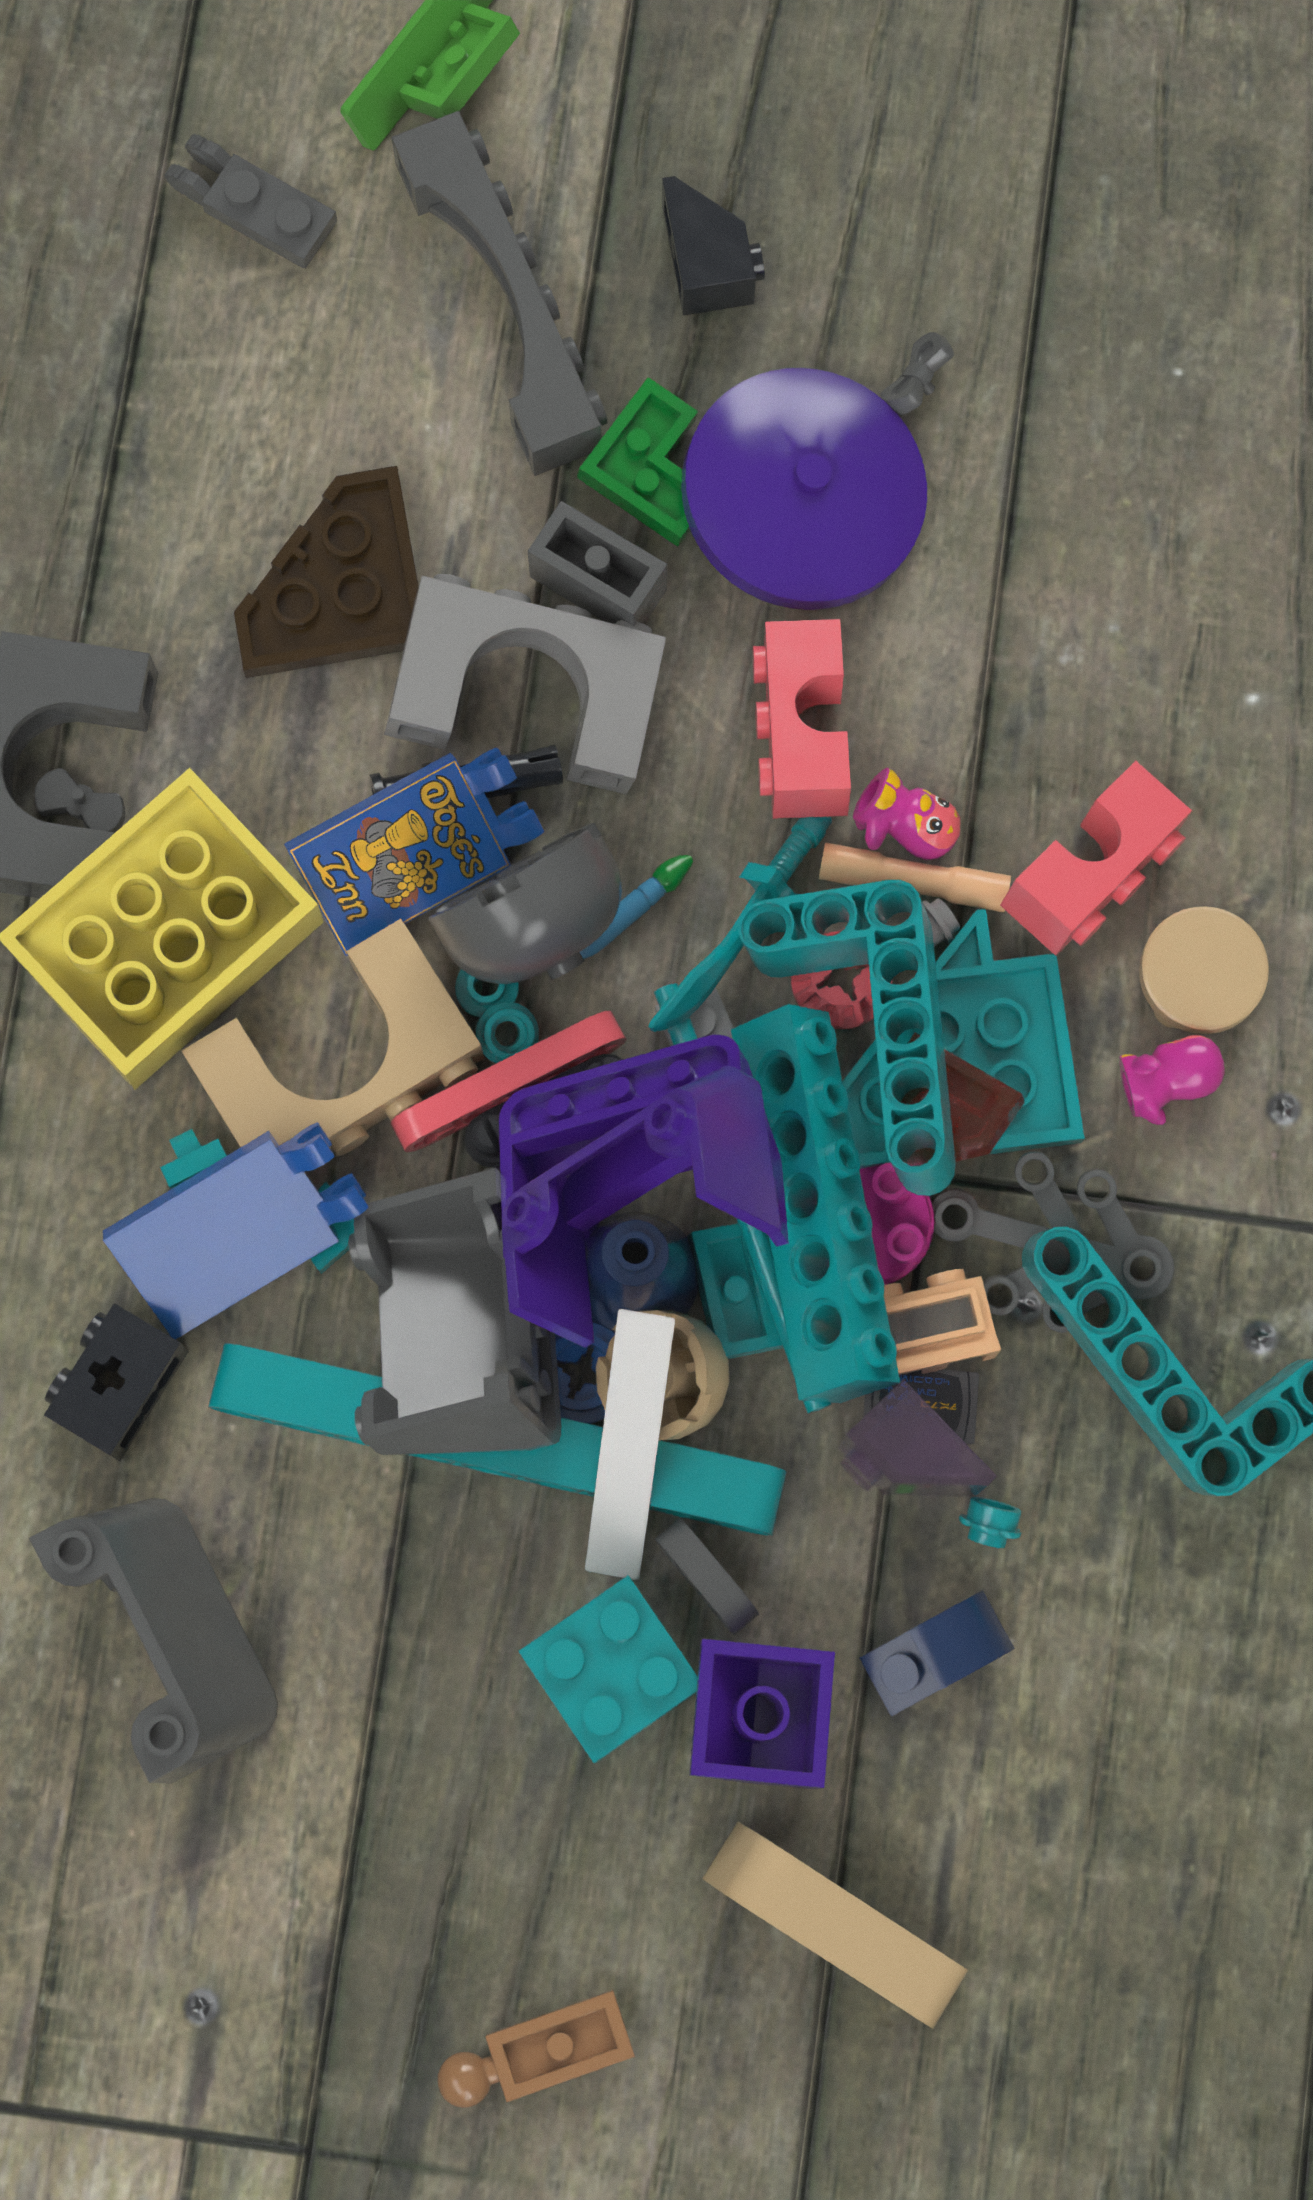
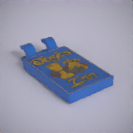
M497 747L483 753L463 767H460L456 758L451 753H448L284 843L345 956H348L347 950L397 920L402 919L404 924L508 868L511 864L503 849L527 843L544 833L534 810L529 809L525 801L508 808L499 816L495 815L484 792L500 789L517 778L507 757L502 755Z

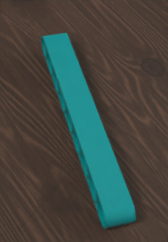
M224 1343L208 1408L242 1418L365 1445L356 1429L355 1410L358 1406H361L364 1392L382 1387V1377L247 1346ZM561 1418V1437L559 1442L533 1450L405 1455L594 1497L603 1427ZM659 1440L649 1510L753 1534L773 1536L787 1472L771 1465Z

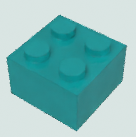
M629 1575L518 1651L594 1764L696 1694L698 1676Z

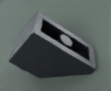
M677 177L662 178V209L683 316L754 304L755 283L765 279V271L760 244H749L745 222Z

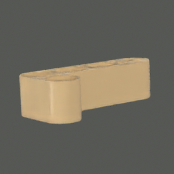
M738 1821L702 1878L744 1908L932 2029H934L968 1972L963 1966Z

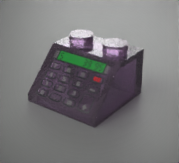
M904 1379L845 1435L839 1446V1449L845 1454V1459L840 1464L849 1476L865 1491H868L875 1485L883 1495L976 1497L997 1477Z

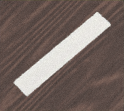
M626 1309L618 1310L585 1570L589 1572L622 1578L629 1575L633 1580H638L640 1577L675 1319L672 1317Z

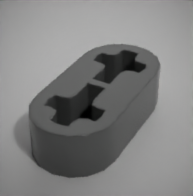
M678 1518L655 1538L656 1543L733 1635L737 1634L759 1615V1612L744 1592L681 1518Z

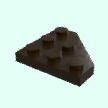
M397 466L336 476L322 494V502L304 526L300 524L272 560V568L252 594L248 592L236 608L234 617L242 666L246 678L391 654L404 650L419 585Z

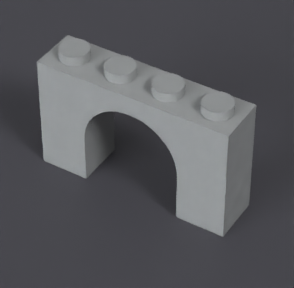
M437 574L434 578L422 576L415 597L384 735L445 750L452 733L464 675L468 669L485 654L500 648L515 646L532 648L549 655L560 663L571 676L578 692L580 717L566 780L627 794L638 772L666 637L652 634V629L640 622H636L633 626L623 620L612 624L593 619L589 611L573 605H558L553 609L533 604L530 597L518 591L500 589L496 590L495 593L470 588V583L458 576L450 574Z

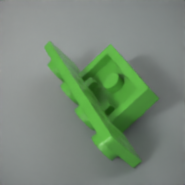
M425 0L341 106L340 112L362 146L373 151L376 150L408 108L436 119L460 111L519 36L520 32L512 18L487 9L493 0Z

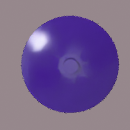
M785 368L755 375L729 389L708 409L700 421L689 444L682 470L681 491L686 519L696 543L708 561L721 575L744 592L762 601L792 609L816 610L838 607L863 598L878 589L892 577L910 553L921 532L926 513V472L918 446L905 423L884 400L865 386L844 376L818 369Z

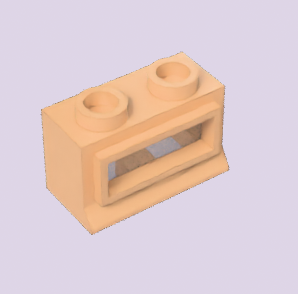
M964 1269L944 1271L926 1278L928 1288L904 1294L901 1283L884 1285V1300L891 1335L896 1344V1362L899 1375L921 1370L922 1374L935 1372L947 1368L949 1363L980 1356L982 1361L996 1358L1001 1351L982 1276L966 1279Z

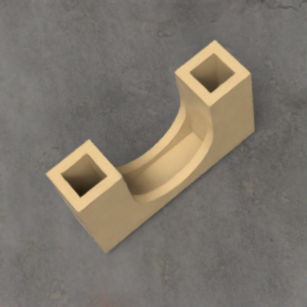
M402 919L397 920L346 951L352 968L386 1020L389 1032L388 1048L380 1069L358 1091L337 1099L315 1100L299 1096L286 1089L271 1074L237 1018L182 1050L183 1055L240 1147L267 1131H270L280 1146L306 1127L318 1122L332 1142L330 1149L335 1152L336 1156H341L363 1144L369 1138L366 1130L387 1117L392 1121L404 1110L423 1101L421 1098L423 1095L441 1084L447 1089L473 1076L478 1071L476 1063L484 1059L481 1044ZM314 1170L305 1172L308 1176H310L314 1172Z

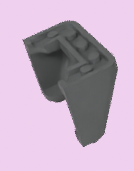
M496 1168L367 1203L369 1208L354 1218V1233L350 1234L348 1245L355 1267L359 1271L365 1270L368 1276L378 1285L382 1387L364 1392L361 1406H358L355 1410V1425L362 1442L381 1455L533 1450L558 1443L561 1437V1412L555 1333L509 1312L506 1267L502 1243L500 1172Z
M150 1498L64 1520L29 1538L43 1568L55 1581L65 1586L81 1587L101 1579L110 1591L118 1592L167 1691V1696L142 1710L132 1725L131 1742L133 1750L149 1783L172 1784L259 1738L271 1728L277 1717L278 1710L275 1691L188 1517L180 1507L166 1499Z

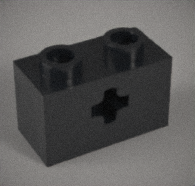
M114 1303L107 1315L99 1312L87 1326L80 1340V1345L86 1349L72 1371L66 1367L63 1368L51 1383L45 1396V1401L50 1403V1406L44 1416L116 1460L121 1461L189 1351L177 1340ZM104 1369L110 1372L118 1370L119 1375L125 1379L124 1385L120 1390L113 1387H108L105 1390V1385L98 1379Z

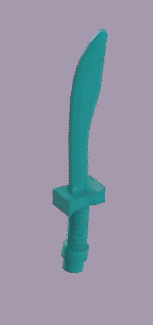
M831 817L799 818L791 829L792 833L768 866L748 862L739 878L747 880L754 888V894L723 941L688 973L652 1018L648 1026L651 1031L666 1030L682 1023L713 992L744 946L740 939L738 927L739 920L745 910L754 903L763 900L798 895L786 883L811 848H816L826 836V830L832 824Z

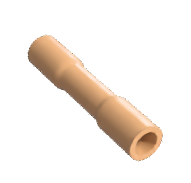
M825 842L819 880L853 886L885 880H903L910 883L921 895L943 898L953 904L1004 913L1005 910L1000 904L1009 891L1011 875L960 866L948 868L887 857L877 851Z

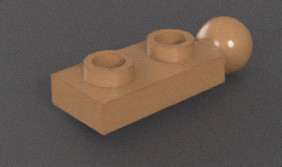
M614 1990L486 2034L485 2037L491 2056L482 2059L471 2052H459L451 2055L440 2067L438 2088L448 2103L456 2107L467 2108L480 2103L487 2096L491 2085L500 2082L506 2102H510L635 2057Z

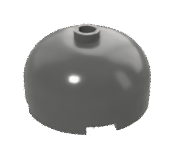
M595 823L585 825L542 847V852L538 851L471 887L436 910V914L428 918L445 950L463 971L485 982L510 984L530 979L545 971L553 980L584 962L580 951L596 941L611 925L620 906L622 882L618 865Z

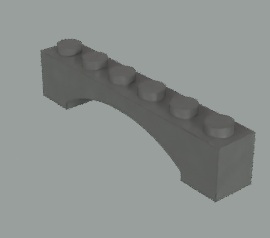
M456 111L391 137L396 167L418 216L430 212L461 234L487 263L510 303L517 321L524 350V372L520 395L508 399L510 420L534 476L589 455L601 440V426L608 424L603 404L595 389L586 392L581 383L578 373L583 372L584 367L577 346L571 336L562 339L554 323V321L560 319L557 303L550 287L547 284L538 287L530 270L537 267L527 236L524 232L515 235L507 217L513 215V209L503 183L500 180L491 183L484 166L490 164V159L478 129L468 132L460 112Z

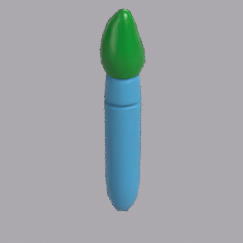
M678 855L661 863L655 869L652 878L643 882L637 889H634L620 901L617 914L608 929L591 945L580 951L583 959L594 956L646 913L651 906H654L664 896V893L675 891L690 870L693 858L690 855Z

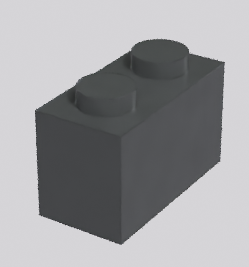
M562 501L528 549L530 578L605 622L615 624L617 621L623 620L633 626L636 622L645 624L667 591V563Z

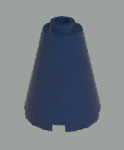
M645 1212L621 1213L600 1222L591 1235L584 1240L593 1323L602 1325L615 1334L616 1331L612 1329L617 1324L619 1309L632 1311L675 1310L687 1314L692 1307L698 1293L695 1260L687 1236L672 1222ZM640 1258L644 1261L639 1264H631L626 1260Z

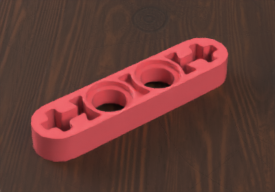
M611 1011L597 1013L411 1106L397 1115L391 1121V1126L405 1152L417 1151L467 1127L479 1114L507 1101L517 1091L547 1082L554 1076L594 1056L610 1054L621 1047L627 1039Z

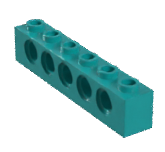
M787 1004L731 1029L732 1039L746 1057L753 1078L761 1086L765 1113L782 1161L789 1244L776 1247L770 1237L769 1241L799 1401L843 1403L900 1383L896 1362L897 1349L894 1338L891 1335L884 1300V1281L879 1272L871 1233L872 1219L866 1207L859 1170L860 1157L854 1145L848 1113V1095L843 1086L836 1051V1033L831 1025L829 1012Z

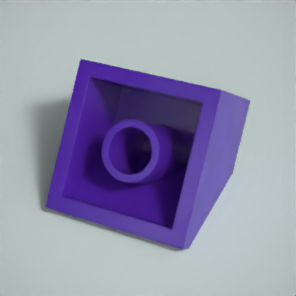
M701 1639L689 1775L752 1784L804 1789L824 1788L835 1652Z

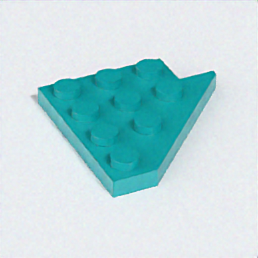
M986 909L976 910L936 961L955 1159L1082 1143L1085 1137L1057 956L1045 954L994 961ZM919 1028L906 1030L899 1035L896 1043L908 1044L914 1042L920 1037L923 1030ZM875 1039L842 1081L848 1095V1113L854 1145L860 1157V1169L890 1163L885 1146ZM912 1089L905 1094L901 1103L908 1105L919 1103L927 1096L929 1089ZM922 1148L916 1150L910 1155L907 1164L928 1162L932 1159L935 1149Z

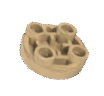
M1206 906L1181 910L1162 921L1145 944L1139 965V978L1143 994L1154 1010L1158 1021L1169 1028H1177L1195 1034H1213L1226 1031L1246 1019L1260 1002L1267 986L1269 974L1268 958L1264 945L1252 927L1231 912Z

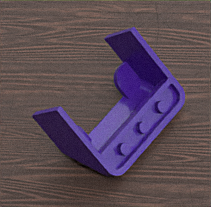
M708 1035L529 1086L514 1093L505 1102L499 1115L501 1210L503 1211L508 1198L521 1187L669 1092L724 1066H733L753 1077L749 1063L736 1042L725 1035ZM766 1116L781 1231L773 1236H768L778 1247L789 1244L782 1161ZM692 1165L679 1173L693 1170ZM598 1224L584 1232V1240L591 1235ZM503 1243V1258L505 1259V1255H504V1243Z
M724 1066L664 1095L514 1192L506 1201L502 1211L509 1312L584 1348L594 1343L584 1232L691 1165L693 1167L697 1198L770 1236L781 1231L763 1095L759 1082L733 1066Z

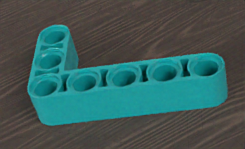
M885 880L768 899L751 905L745 910L739 920L738 932L751 960L762 974L769 977L782 978L869 964L886 1152L900 1182L908 1191L916 1195L925 1196L941 1192L953 1179L956 1162L933 932L918 891L910 883L903 880ZM900 912L911 913L909 918L902 924L896 926L885 925L888 919ZM838 922L848 923L839 934L833 936L823 935L825 930L832 924ZM776 932L785 933L783 938L776 944L761 946L764 939L770 934ZM905 970L917 971L914 978L909 982L901 985L891 984L892 979L899 972ZM912 1028L923 1030L920 1037L914 1042L908 1044L896 1043L899 1035L906 1030ZM915 1088L929 1089L927 1096L919 1103L913 1105L901 1103L905 1094ZM922 1148L935 1149L932 1159L926 1164L920 1166H910L907 1164L910 1155L916 1150Z
M1067 1226L1054 1227L1033 1235L1026 1242L1022 1252V1267L1027 1277L1183 1484L1191 1491L1201 1495L1230 1496L1243 1489L1313 1434V1404L1307 1400L1303 1392L1304 1379L1313 1370V1359H1301L1287 1365L1221 1417L1089 1241L1078 1230ZM1053 1239L1064 1244L1070 1253L1069 1267L1060 1276L1051 1273L1045 1267L1042 1257L1045 1245L1049 1240ZM1092 1291L1101 1294L1109 1305L1108 1319L1099 1328L1091 1326L1082 1314L1084 1298ZM1131 1344L1139 1345L1148 1357L1147 1371L1138 1380L1130 1378L1122 1367L1123 1353ZM1172 1396L1182 1400L1187 1408L1188 1417L1186 1423L1177 1432L1169 1430L1162 1420L1161 1411L1163 1405ZM1262 1409L1268 1410L1274 1416L1277 1426L1275 1437L1265 1445L1256 1439L1252 1429L1254 1417ZM1213 1448L1218 1449L1223 1454L1227 1466L1225 1476L1214 1485L1205 1479L1201 1468L1203 1457Z

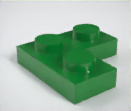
M647 377L580 466L577 478L678 547L690 531L682 501L681 484L683 469L667 458L694 424L698 411Z

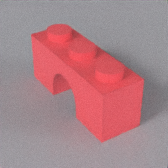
M840 619L765 622L764 646H753L754 684L765 683L766 701L756 702L755 705L757 739H768L769 758H759L758 760L760 796L772 797L773 819L848 816L851 793L847 731H818L807 726L799 718V715L810 707L841 704L844 670Z
M1135 761L1096 799L1080 825L1099 844L1104 860L1092 862L1077 858L1055 840L1015 879L1000 906L1055 956L1072 939L1082 946L1107 919L1100 911L1112 899L1122 906L1146 880V877L1140 871L1152 859L1158 865H1163L1181 846L1186 837L1179 832V829L1192 810L1142 765Z

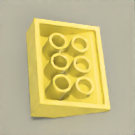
M189 768L0 933V942L98 1051L136 1090L324 921L315 900Z

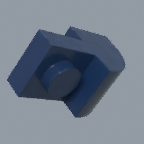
M982 1590L860 1657V1660L890 1716H893L986 1666L1015 1648Z

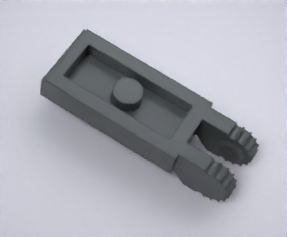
M195 133L194 135L192 134L185 144L186 152L194 160L219 174L218 178L211 187L198 174L174 163L171 164L165 173L164 178L166 182L176 191L203 206L204 212L301 268L306 269L337 223L336 211L236 154H233L231 157L220 145L211 140L209 141Z

